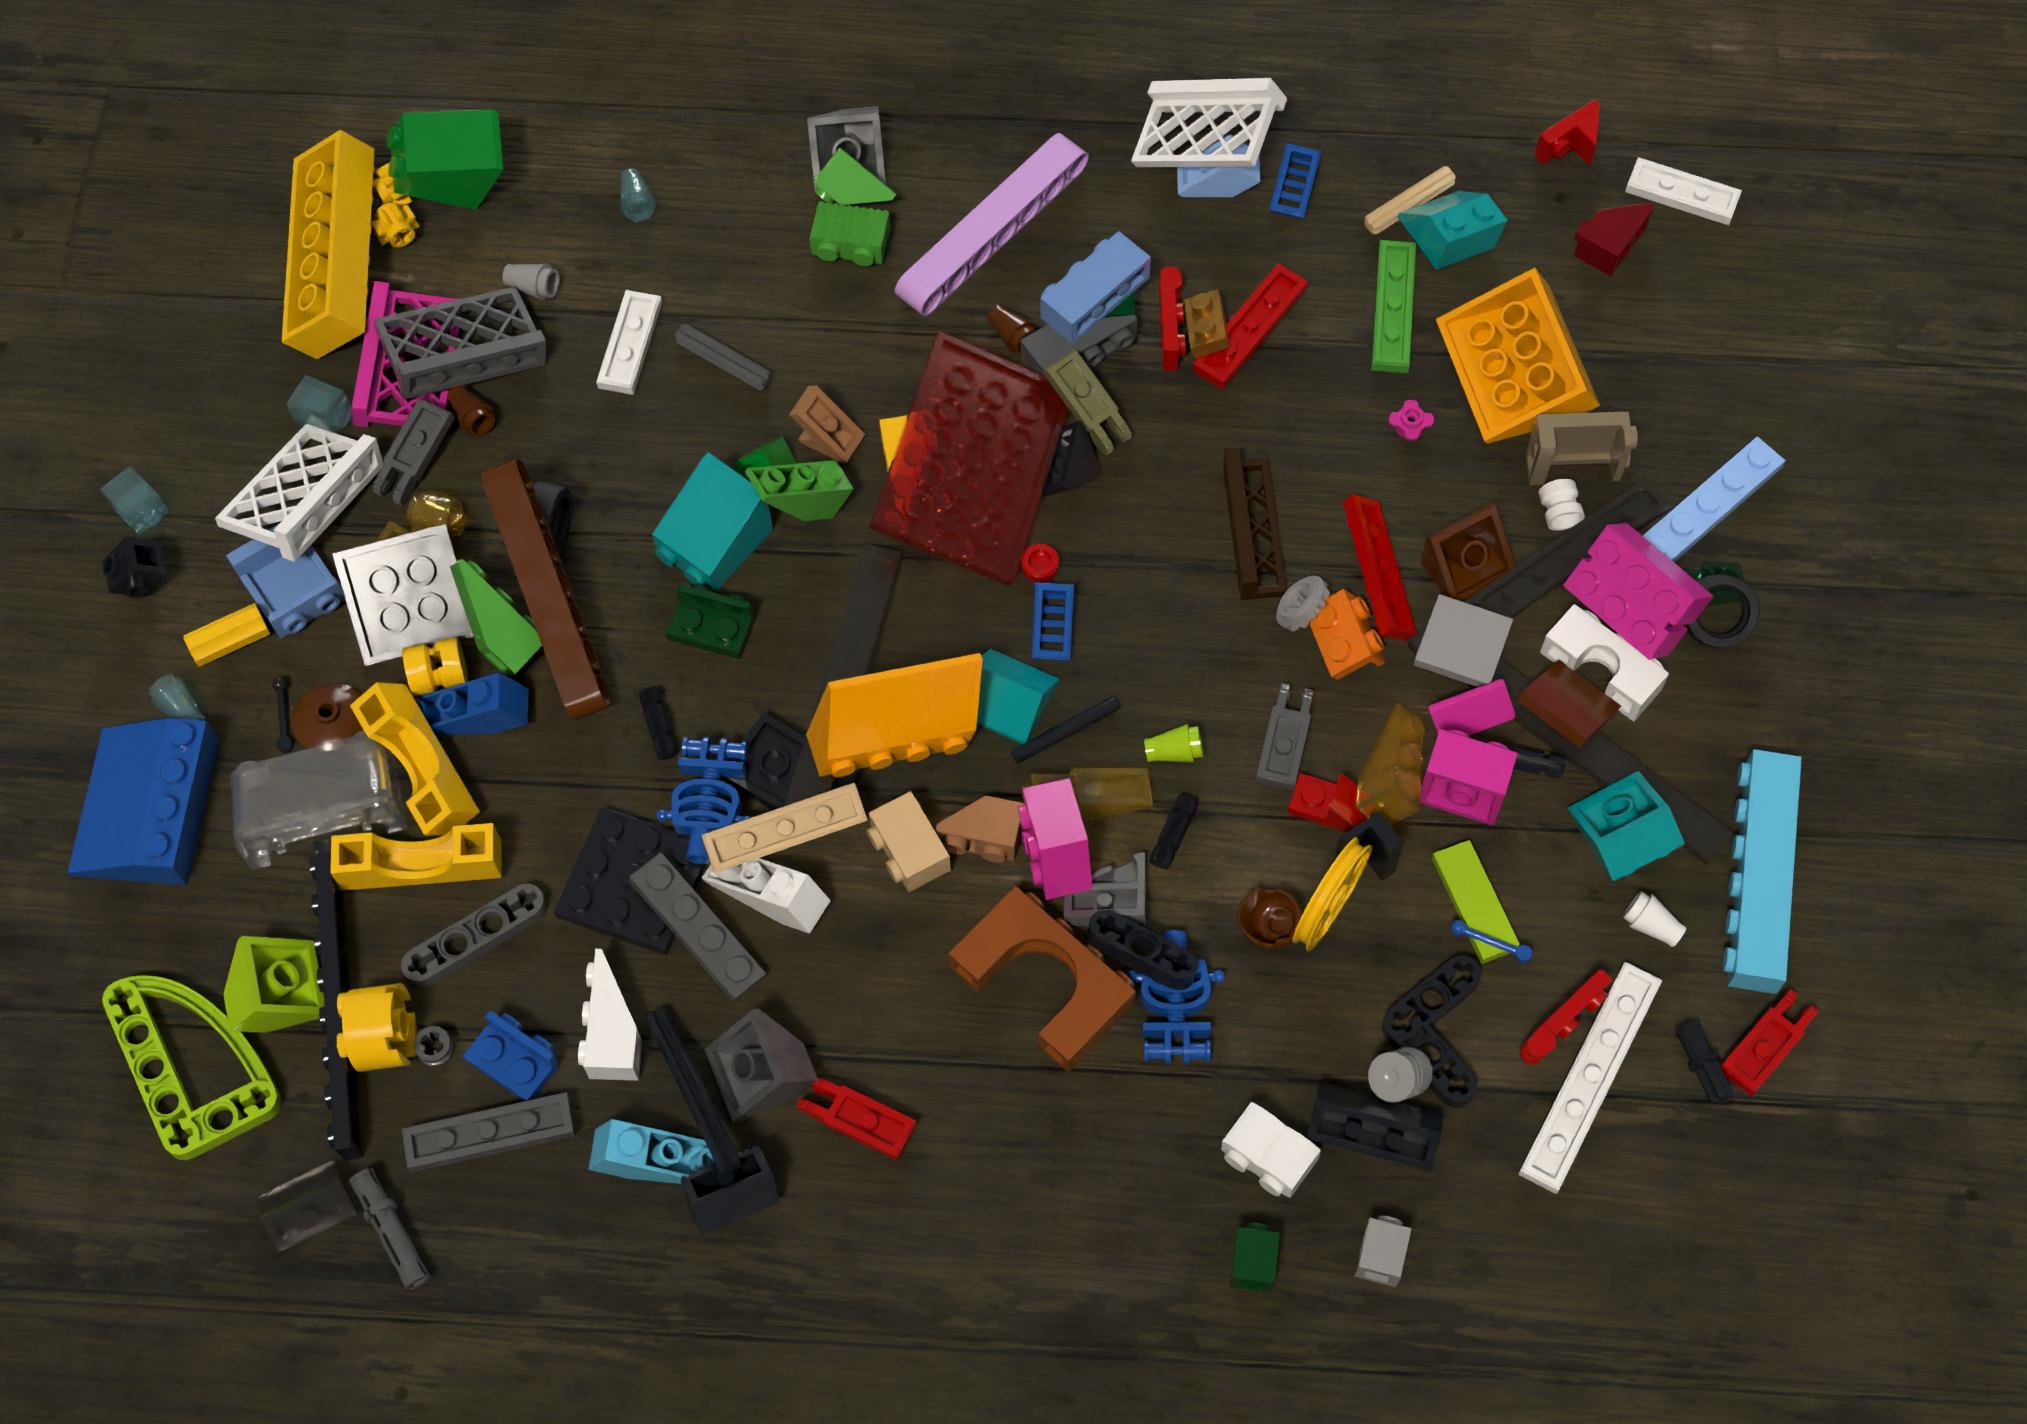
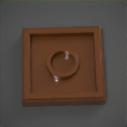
M1559 659L1527 686L1517 699L1521 705L1579 748L1605 726L1621 708L1620 704Z

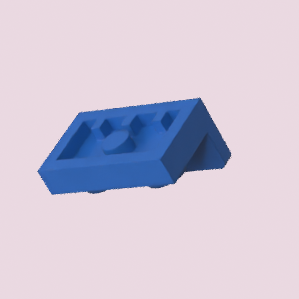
M489 1010L484 1017L488 1023L462 1057L471 1066L522 1101L535 1099L560 1067L553 1054L556 1049L539 1035L531 1039L522 1033L523 1026L510 1015L503 1013L499 1017Z

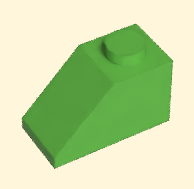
M842 147L838 148L813 180V183L818 186L814 192L824 201L831 204L834 201L840 205L890 201L896 196L895 191Z

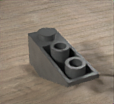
M1135 315L1103 318L1074 344L1069 343L1051 326L1046 325L1020 340L1021 361L1041 387L1047 391L1053 387L1043 374V371L1074 349L1077 350L1089 368L1095 367L1104 357L1116 350L1121 351L1128 348L1137 339L1138 319Z

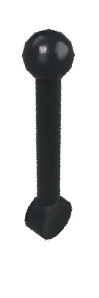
M277 677L272 683L273 689L277 691L280 738L277 740L276 746L281 753L287 754L294 747L292 740L288 737L285 690L288 687V682L283 677Z

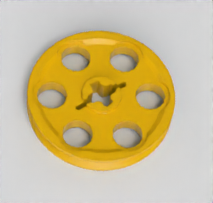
M1354 837L1344 847L1325 874L1304 910L1292 938L1293 943L1296 944L1300 941L1305 943L1306 951L1310 952L1320 942L1359 881L1372 852L1371 845L1362 847L1359 845V838Z

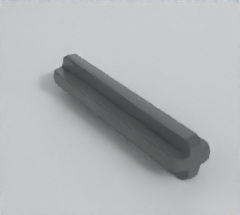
M682 324L679 330L676 331L675 338L677 344L758 390H765L771 382L772 378L769 370L692 326Z

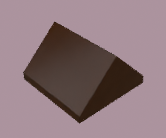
M1492 503L1427 537L1421 559L1422 566L1442 594L1461 602L1518 572L1496 505Z

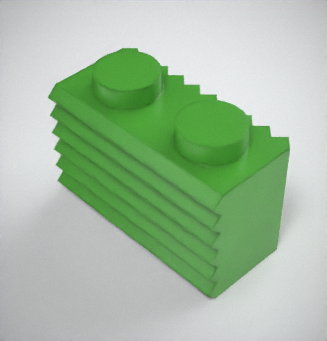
M818 202L809 238L812 255H817L825 261H835L837 258L852 260L860 266H870L873 263L883 265L891 232L889 212L887 210L881 211L879 209L874 210L872 208L867 209L865 207L860 208L858 206Z

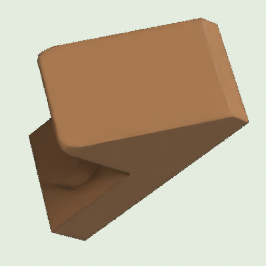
M817 385L807 387L789 414L804 429L798 439L802 444L841 463L848 462L865 436V433Z

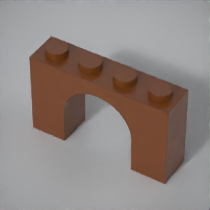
M1015 886L948 953L949 966L980 993L1007 964L1019 956L1029 953H1044L1054 956L1065 963L1074 975L1077 985L1076 990L1067 1005L1038 1033V1046L1069 1073L1135 1005V985L1125 973L1120 970L1114 972L1103 963L1105 959L1098 950L1090 944L1084 946L1074 937L1073 929L1063 919L1057 917L1054 920L1044 911L1045 906L1038 897L1031 892L1024 894Z

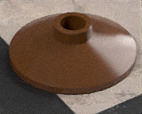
M341 683L323 684L308 691L298 701L292 714V730L298 742L308 751L326 756L341 754L356 746L366 733L350 705L362 694L355 688ZM334 710L331 716L321 717L324 712Z

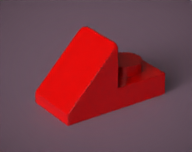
M1593 100L1542 132L1535 151V156L1544 165L1555 157L1558 159L1562 158L1572 148L1590 165L1597 142L1600 104Z
M1300 773L1287 814L1348 832L1370 818L1375 799L1343 774H1340L1337 784Z

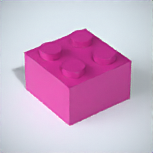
M1439 729L1417 802L1494 826L1518 753L1510 751L1508 747L1497 742L1484 743L1471 739L1466 733L1461 731Z
M1070 778L1022 788L1024 805L1018 806V814L1022 830H1025L1021 831L1024 851L1026 855L1029 854L1032 861L1029 862L1034 886L1042 885L1046 900L1093 890L1088 838Z

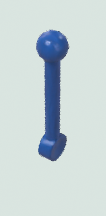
M1455 920L1451 923L1450 929L1454 935L1460 936L1464 934L1514 954L1520 963H1527L1532 957V950L1526 945L1513 946L1466 927L1462 920Z

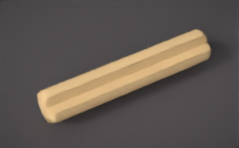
M1443 166L1365 216L1364 225L1366 229L1373 235L1378 234L1397 222L1400 212L1424 204L1454 185L1456 179L1454 172L1448 166Z

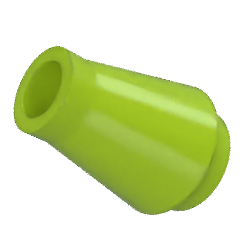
M1186 724L1153 738L1144 739L1148 762L1194 763L1195 758L1204 757L1198 726L1189 727Z

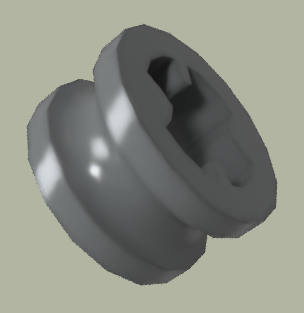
M426 1027L414 1039V1051L421 1062L428 1067L436 1068L443 1066L453 1056V1041L441 1027ZM439 1038V1042L443 1047L439 1053L434 1050V1055H429L425 1047L426 1043L431 1041L433 1044V1039Z

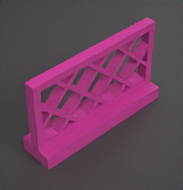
M374 281L352 402L353 426L369 428V422L403 426L409 416L405 414L411 413L418 399L430 400L435 406L444 410L447 409V394L450 388L420 395L410 402H407L406 399L403 400L398 391V381L392 384L384 375V371L392 367L389 359H387V354L374 327V319L397 314L395 312L396 303L413 305L415 309L458 299L390 290L389 283ZM434 319L426 320L435 330L439 331L443 326H440ZM452 325L450 335L458 338L460 328ZM402 327L387 329L388 334L393 336L404 332L406 335L409 331ZM415 336L411 342L426 348L425 345L432 342L433 339L425 336L418 339ZM448 345V350L443 353L454 351L457 348ZM405 351L400 358L401 363L406 362L404 358L412 353ZM382 384H383L386 388L381 391ZM440 393V398L438 399L435 395ZM390 395H393L402 406L392 413L378 411L379 402Z

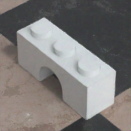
M1575 604L1546 635L1540 651L1541 654L1555 663L1559 659L1574 671L1586 662H1599L1605 665L1613 676L1605 694L1620 704L1621 708L1619 711L1633 722L1660 693L1669 675L1658 660H1648L1622 636L1601 624L1595 614L1588 610H1582Z

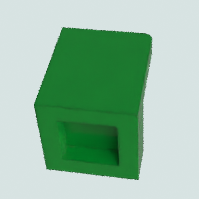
M783 436L751 450L734 463L738 473L749 482L751 481L745 473L747 468L797 464Z

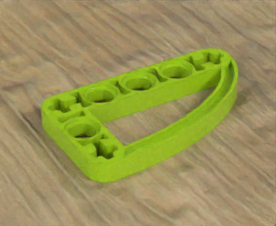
M157 976L127 977L113 982L106 988L102 998L104 1009L161 1142L173 1157L178 1160L193 1159L271 1120L278 1114L282 1104L281 1095L263 1061L241 1032H230L227 1016L206 998L180 983ZM126 993L129 996L127 1003L134 1015L127 1016L126 1012L118 1005L121 994ZM145 997L170 1000L188 1008L203 1018L230 1045L248 1072L252 1082L193 1110ZM139 1025L147 1026L149 1033L146 1040L137 1045L130 1044L128 1041L130 1031ZM155 1059L163 1061V1071L157 1078L146 1079L143 1077V1069L148 1062ZM262 1092L267 1097L265 1099L266 1106L259 1109L253 1104L257 1102L255 1096ZM169 1094L177 1095L179 1104L176 1110L169 1114L158 1112V1104L164 1096ZM239 1102L244 1106L245 1109L243 1110L248 1115L244 1119L240 1110L235 1106ZM222 1110L231 1111L233 1120L229 1127L223 1130L212 1128V1118L216 1113ZM180 1123L181 1128L188 1135H191L187 1139L189 1145L185 1148L176 1144L180 1141L177 1130L172 1126L173 1124Z

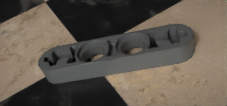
M532 884L519 885L412 948L404 955L401 962L404 976L411 985L418 988H426L535 924L544 917L547 910V903L542 891ZM525 897L533 901L534 908L530 911L522 907L521 900ZM508 906L516 919L512 923L507 912L504 910ZM498 916L503 919V926L497 933L486 934L481 930L482 923L486 918ZM463 937L468 941L467 948L462 954L450 955L446 952V946L451 939ZM437 948L445 961L442 965H440L433 953ZM419 960L427 964L428 971L423 975L415 971V963Z

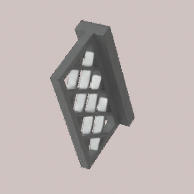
M516 286L374 319V327L398 379V389L403 400L546 365L545 337L541 330H536ZM506 301H512L514 305L510 314L494 309L496 304ZM468 310L480 314L475 322L458 316L461 312ZM487 317L504 323L499 331L482 326ZM435 318L445 323L438 331L424 326V322ZM452 325L468 331L463 340L447 334ZM511 326L526 331L525 334L513 337L506 335ZM402 327L409 331L404 339H400L388 334L387 329ZM416 334L433 339L428 348L411 343ZM476 334L492 340V342L479 345L471 343ZM440 343L457 348L454 351L442 354L435 352ZM405 351L421 357L420 359L404 363L400 361Z

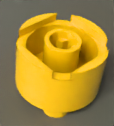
M402 983L351 989L347 993H340L338 995L337 1008L342 1018L343 1032L337 1035V1049L341 1058H349L356 1071L363 1072L409 1066L411 1064L407 1057H414L416 1054L413 1044L417 1035L415 1012L407 1013L404 1001H410L411 997L407 988Z

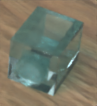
M307 375L303 377L286 403L295 423L301 426L309 424L336 434L340 428L347 425L352 411L343 390Z

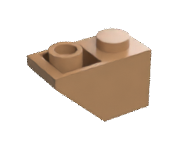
M985 795L939 822L935 832L948 853L963 855L969 852L979 854L990 862L1002 863L1005 860L1015 862L1022 831L1018 806L1024 805V803Z

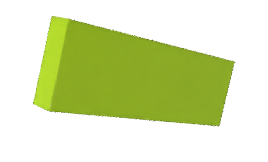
M1468 840L1433 853L1431 859L1460 920L1466 924V927L1519 947V941L1471 841ZM1469 937L1481 964L1511 954Z

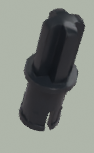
M1692 1022L1682 1026L1675 1033L1691 1064L1688 1067L1690 1072L1696 1073L1710 1103L1721 1104L1726 1102L1733 1096V1091L1718 1063L1721 1059L1719 1054L1713 1053L1699 1022Z

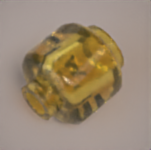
M427 490L421 493L420 496L416 495L413 497L407 510L406 520L411 525L412 532L448 523L453 539L455 535L460 536L463 533L467 516L463 513L462 504L458 498Z

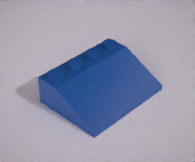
M165 718L102 728L67 872L69 876L187 885L219 744V739L207 721Z

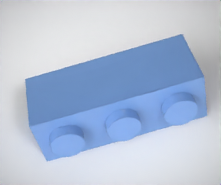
M1120 231L1109 240H1102L1089 257L1083 262H1076L1062 280L1057 284L1049 285L1043 291L1040 297L1041 319L1069 343L1074 344L1150 278L1151 257Z

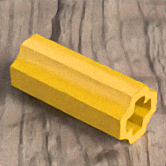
M253 603L183 637L198 667H201L270 635V632L257 605Z

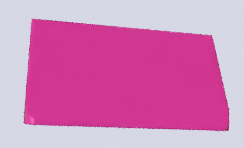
M1501 679L1428 707L1437 733L1439 729L1445 731L1457 730L1469 736L1515 718V711L1504 680Z

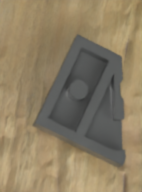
M1145 852L1132 855L1133 862L1114 870L1111 865L1097 870L1091 875L1093 890L1064 896V921L1069 926H1088L1090 918L1094 913L1101 910H1111L1137 924H1146Z

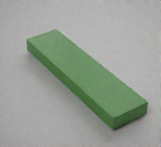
M1380 240L1372 371L1408 373L1416 257V243Z

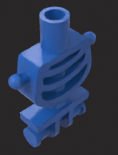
M704 736L703 740H691L689 737H684L682 756H700V759L679 757L678 766L681 774L701 775L703 777L702 779H692L679 784L672 793V810H659L656 816L660 822L672 819L677 834L690 835L686 859L690 862L697 864H707L710 862L701 835L751 818L749 816H741L742 803L737 790L719 780L720 777L746 779L747 771L744 762L748 758V741L732 743L729 742V738H721L720 745H712L711 737ZM711 753L718 754L717 760H710ZM728 758L741 759L742 762L728 761ZM717 795L729 798L732 803L730 804L724 799L718 798Z
M1171 930L1162 934V937L1187 950V934L1185 932ZM1197 959L1198 969L1194 979L1195 983H1192L1190 987L1183 990L1170 989L1134 970L1126 973L1133 983H1142L1141 1002L1144 1008L1151 1013L1167 1017L1168 1019L1167 1022H1143L1142 1038H1164V1043H1148V1040H1144V1062H1148V1059H1164V1063H1171V1055H1183V1063H1190V1059H1206V1062H1210V1040L1190 1042V1038H1210L1211 1022H1186L1184 1019L1185 1017L1202 1012L1208 1006L1211 996L1210 982L1221 983L1224 981L1225 974L1223 971L1216 970L1208 974L1205 960ZM1178 965L1175 969L1172 968V970L1177 973L1181 969H1184L1180 965ZM1202 994V995H1201L1198 999H1196L1195 1001L1189 1002V1003H1185V1000H1184V999L1194 998V997H1196V996ZM1152 996L1160 999H1166L1167 1003L1160 1002ZM1171 1038H1182V1046H1171Z

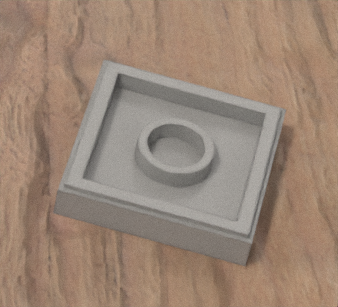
M1439 594L1413 665L1476 687L1489 684L1494 676L1513 619Z

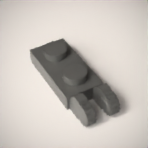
M422 399L417 400L383 460L384 465L374 482V493L382 497L383 495L385 496L395 482L396 472H399L403 476L393 492L392 500L401 506L407 503L415 490L416 481L419 482L454 421L455 417L452 413Z
M1282 683L1277 704L1272 708L1255 782L1294 791L1311 720L1309 712L1314 690L1306 688L1305 692L1302 693L1301 710L1298 712L1285 709L1286 703L1289 702L1291 690L1290 684Z

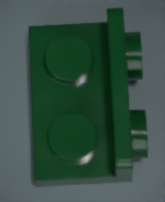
M679 584L676 591L679 601L666 632L667 639L676 643L741 659L755 622L752 604L736 594L724 596L713 593L702 585L693 584L687 586Z

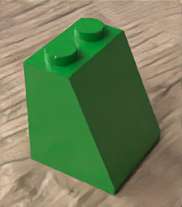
M496 110L402 113L396 125L389 128L387 147L391 148L392 158L389 163L388 172L389 176L393 178L394 193L476 210L503 171L499 115Z

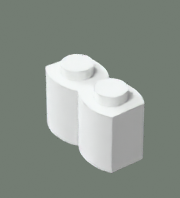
M1253 1102L1249 1104L1223 1139L1221 1148L1225 1153L1224 1159L1233 1168L1240 1172H1245L1248 1169L1260 1177L1258 1182L1266 1191L1277 1197L1282 1193L1291 1198L1318 1161L1321 1151L1310 1140L1285 1126L1274 1115Z

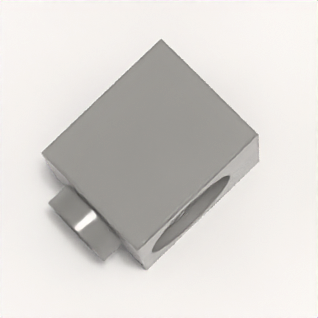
M1378 1216L1377 1219L1369 1218L1354 1277L1396 1288L1401 1278L1412 1228L1402 1226V1221L1390 1216Z

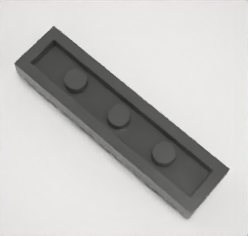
M661 852L629 877L631 885L733 1003L765 977L766 973Z
M567 1092L402 1128L407 1169L410 1173L576 1136L570 1098Z

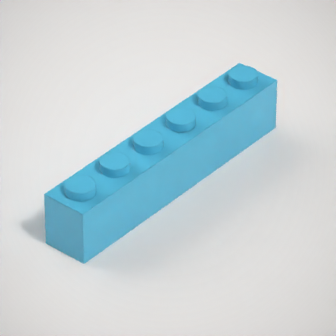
M1753 749L1746 763L1741 762L1738 768L1737 786H1743L1742 799L1738 798L1736 801L1734 822L1740 823L1739 835H1735L1731 848V858L1737 859L1736 872L1731 873L1728 885V895L1734 897L1733 910H1728L1725 923V933L1731 934L1730 948H1725L1722 961V971L1728 972V987L1777 994L1786 982L1801 756Z

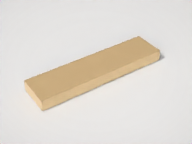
M854 782L701 835L713 872L717 873L868 820Z

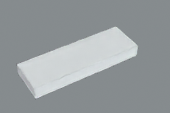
M1638 157L1625 192L1729 225L1742 190Z
M630 290L625 291L596 381L598 389L634 395L662 306L661 296Z

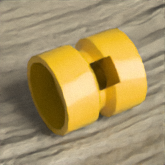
M458 637L438 640L433 648H429L426 644L405 647L402 650L405 673L413 697L435 692L438 686L441 685L444 688H449L469 682L466 662ZM442 663L443 667H439L436 670L435 664Z

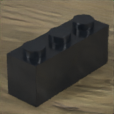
M1320 1082L1310 1118L1307 1138L1431 1171L1442 1132L1443 1114L1398 1102H1387L1376 1096Z

